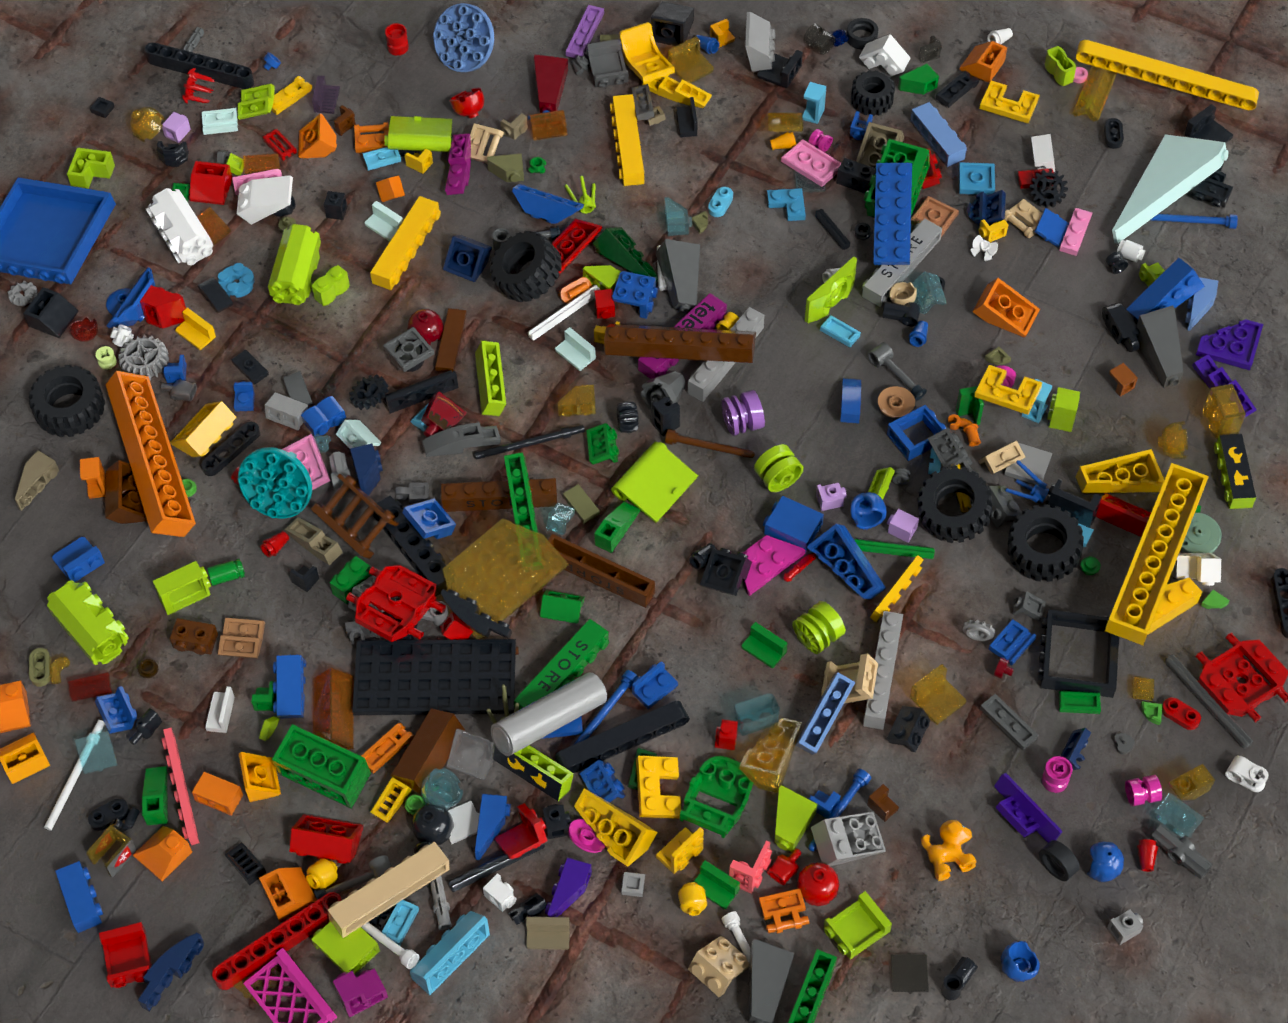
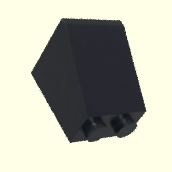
M662 1L651 16V26L655 42L683 48L694 21V8Z

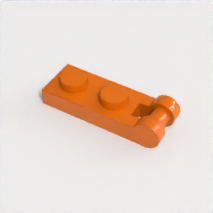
M396 724L361 755L365 758L370 772L374 774L405 745L410 744L415 735L410 731L407 732L403 724Z

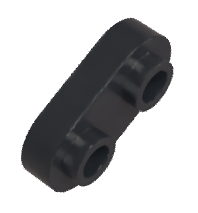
M1110 118L1105 122L1104 126L1105 143L1108 147L1117 149L1122 146L1124 140L1123 124L1117 118Z
M114 799L93 810L88 816V822L92 829L102 831L108 828L114 819H125L128 815L129 807L125 800ZM121 806L119 810H114L115 807ZM102 816L101 819L95 820L96 817Z

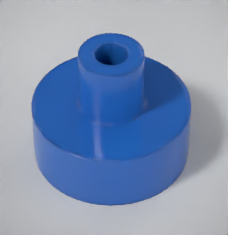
M269 52L264 57L266 61L264 68L270 70L271 67L277 69L281 64L280 60Z

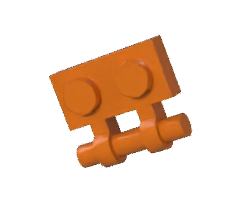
M800 889L759 898L764 920L773 919L774 922L773 924L766 925L768 933L776 932L778 934L786 929H800L803 925L809 924L808 916H799V912L806 910ZM791 914V920L781 922V916Z

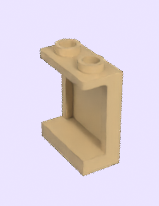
M862 654L860 662L836 666L832 661L827 662L821 696L833 675L839 672L855 682L844 703L873 699L878 663L868 654Z

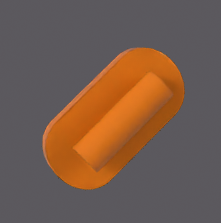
M580 277L561 288L558 296L562 302L568 304L591 288L592 284L588 278Z

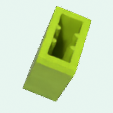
M782 785L779 787L774 843L780 849L794 851L817 812V803Z

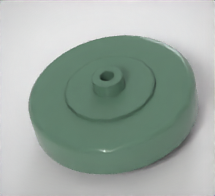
M1195 512L1180 551L1182 553H1214L1222 538L1218 523L1204 513Z

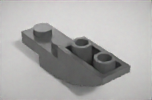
M479 422L449 428L422 440L426 457L463 453L464 448L499 445L501 442L497 426L481 427Z

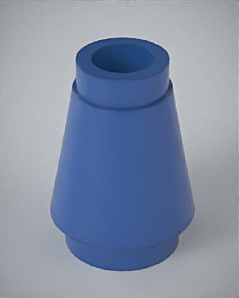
M697 35L694 39V44L708 54H715L719 49V41L716 38Z
M919 321L909 334L911 345L921 347L926 343L927 322Z

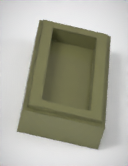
M579 484L563 493V498L583 523L600 515L599 509Z

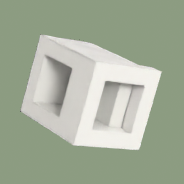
M498 873L483 887L484 896L502 912L506 908H511L517 900L513 895V888L506 882L502 883L501 876Z

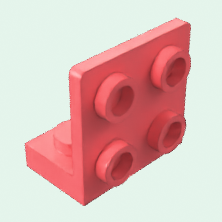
M766 840L753 868L746 862L732 861L729 876L740 882V889L752 894L755 887L759 888L763 879L761 876L763 870L767 871L771 863L770 856L772 850H770V842Z

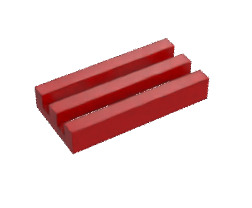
M278 129L263 136V141L282 161L285 160L286 156L289 158L291 153H297L296 148ZM273 135H276L289 149L287 150Z

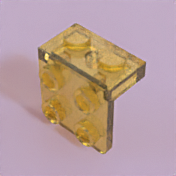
M697 36L668 50V61L674 66L678 76L689 83L714 71V67L700 53V40Z

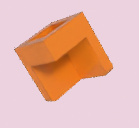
M399 176L376 182L382 202L405 196Z

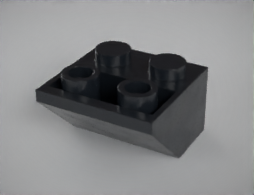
M42 287L23 314L28 327L60 338L79 311L58 292Z

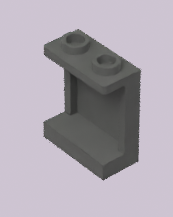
M620 39L587 44V55L595 88L614 84L621 85L628 82L629 74L625 67Z

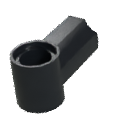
M886 302L883 318L899 320L904 325L913 327L918 323L921 307L914 302H909L905 305Z
M962 956L950 974L944 978L941 993L945 999L956 1000L960 996L961 991L978 969L973 960ZM947 985H954L957 989H950Z

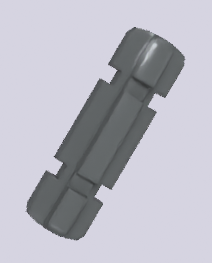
M196 27L182 50L193 52L200 38L204 35V30Z

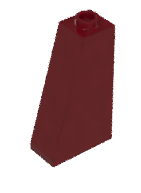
M535 54L534 64L540 113L548 110L551 115H557L568 74V58Z

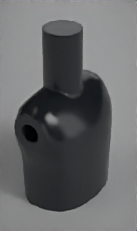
M149 708L137 720V731L129 739L132 745H135L141 738H150L162 723L161 718L154 710Z

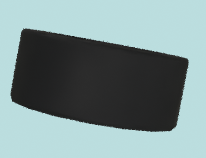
M868 18L854 19L847 26L846 40L853 48L863 50L867 43L878 39L879 28L873 20ZM866 30L872 35L862 38L855 36L853 32Z
M1051 840L1039 852V858L1050 874L1061 881H1068L1079 870V862L1073 852L1057 840Z

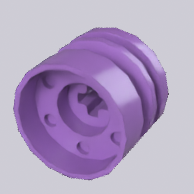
M754 390L741 393L740 401L735 395H732L730 399L728 397L722 399L723 418L732 436L738 435L739 431L742 434L745 433L746 424L751 431L765 426L763 408Z

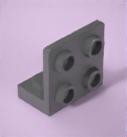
M946 428L928 438L943 468L951 469L952 466L963 462L969 468V472H972L970 465L973 462L965 451L956 432L951 433L949 428Z

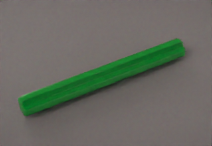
M854 539L861 551L909 557H917L918 555L926 559H933L935 555V549L931 547Z

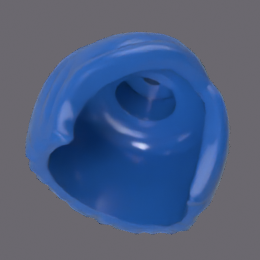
M861 493L854 497L850 505L851 517L859 529H871L881 524L886 518V505L883 499L875 493Z
M1113 842L1093 844L1090 848L1093 861L1087 875L1098 882H1108L1118 877L1124 867V857L1118 846Z

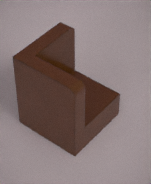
M882 784L868 797L867 806L886 822L898 811L899 806L888 797L889 789Z

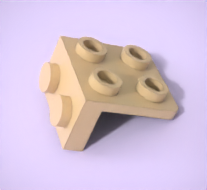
M720 936L697 951L688 970L713 993L721 997L726 992L732 979L749 968V962L743 953L727 939Z

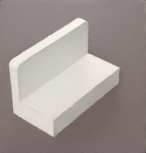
M227 687L225 693H213L205 727L206 731L227 733L235 698L231 687Z

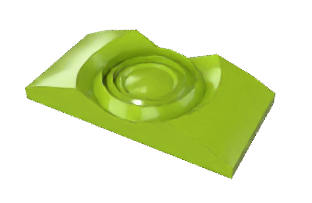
M856 257L851 258L806 299L805 322L811 323L828 316L831 307L835 306L840 300L848 298L855 282Z

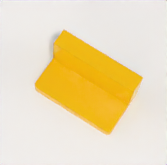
M186 308L182 312L185 321L175 331L193 346L202 350L216 337L214 328L192 310Z

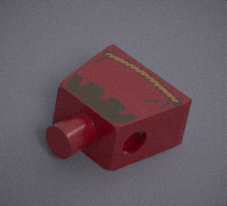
M438 391L431 397L421 419L428 426L423 434L428 438L438 432L453 428L467 412Z

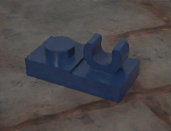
M1087 728L1074 730L1060 757L1069 760L1073 770L1081 768L1076 763V760L1079 762L1085 760L1084 756L1079 753L1088 744L1091 732Z

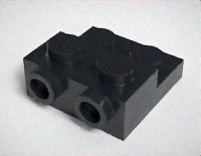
M725 548L720 550L712 549L700 585L708 589L737 596L742 579L746 580L752 561L748 559V555L737 552V555L731 554L732 551Z

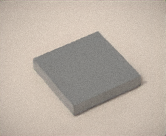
M1018 443L1025 455V458L1020 460V462L1043 482L1052 453ZM1017 463L1008 466L1005 470L1004 475L1039 485Z

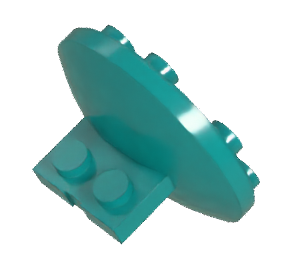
M266 447L251 452L243 460L238 472L239 487L244 498L253 509L271 518L279 519L296 516L304 510L312 496V481L305 466L296 458L297 454L278 448Z

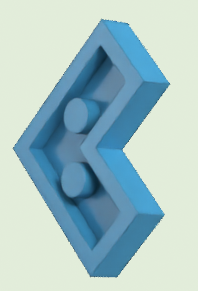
M802 188L767 190L769 208L786 207L788 221L805 220Z

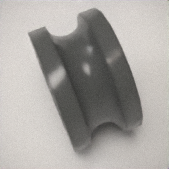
M904 468L895 469L892 481L897 485L909 484L911 473Z

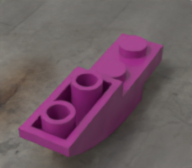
M470 133L453 135L448 158L450 168L445 188L447 195L464 194L465 186H468L471 166Z

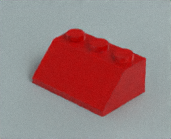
M303 814L292 827L289 852H294L299 856H316L317 859H332L342 864L350 863L356 855L364 825Z

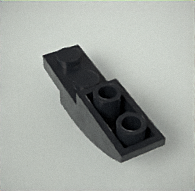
M442 589L441 594L446 603L468 627L486 638L489 637L492 631L510 639L512 634L511 629H509L510 625L500 620L496 623L491 620V616L482 612L478 615L480 608L476 605L477 601L469 597L465 600L460 598L459 593L449 589L447 592Z

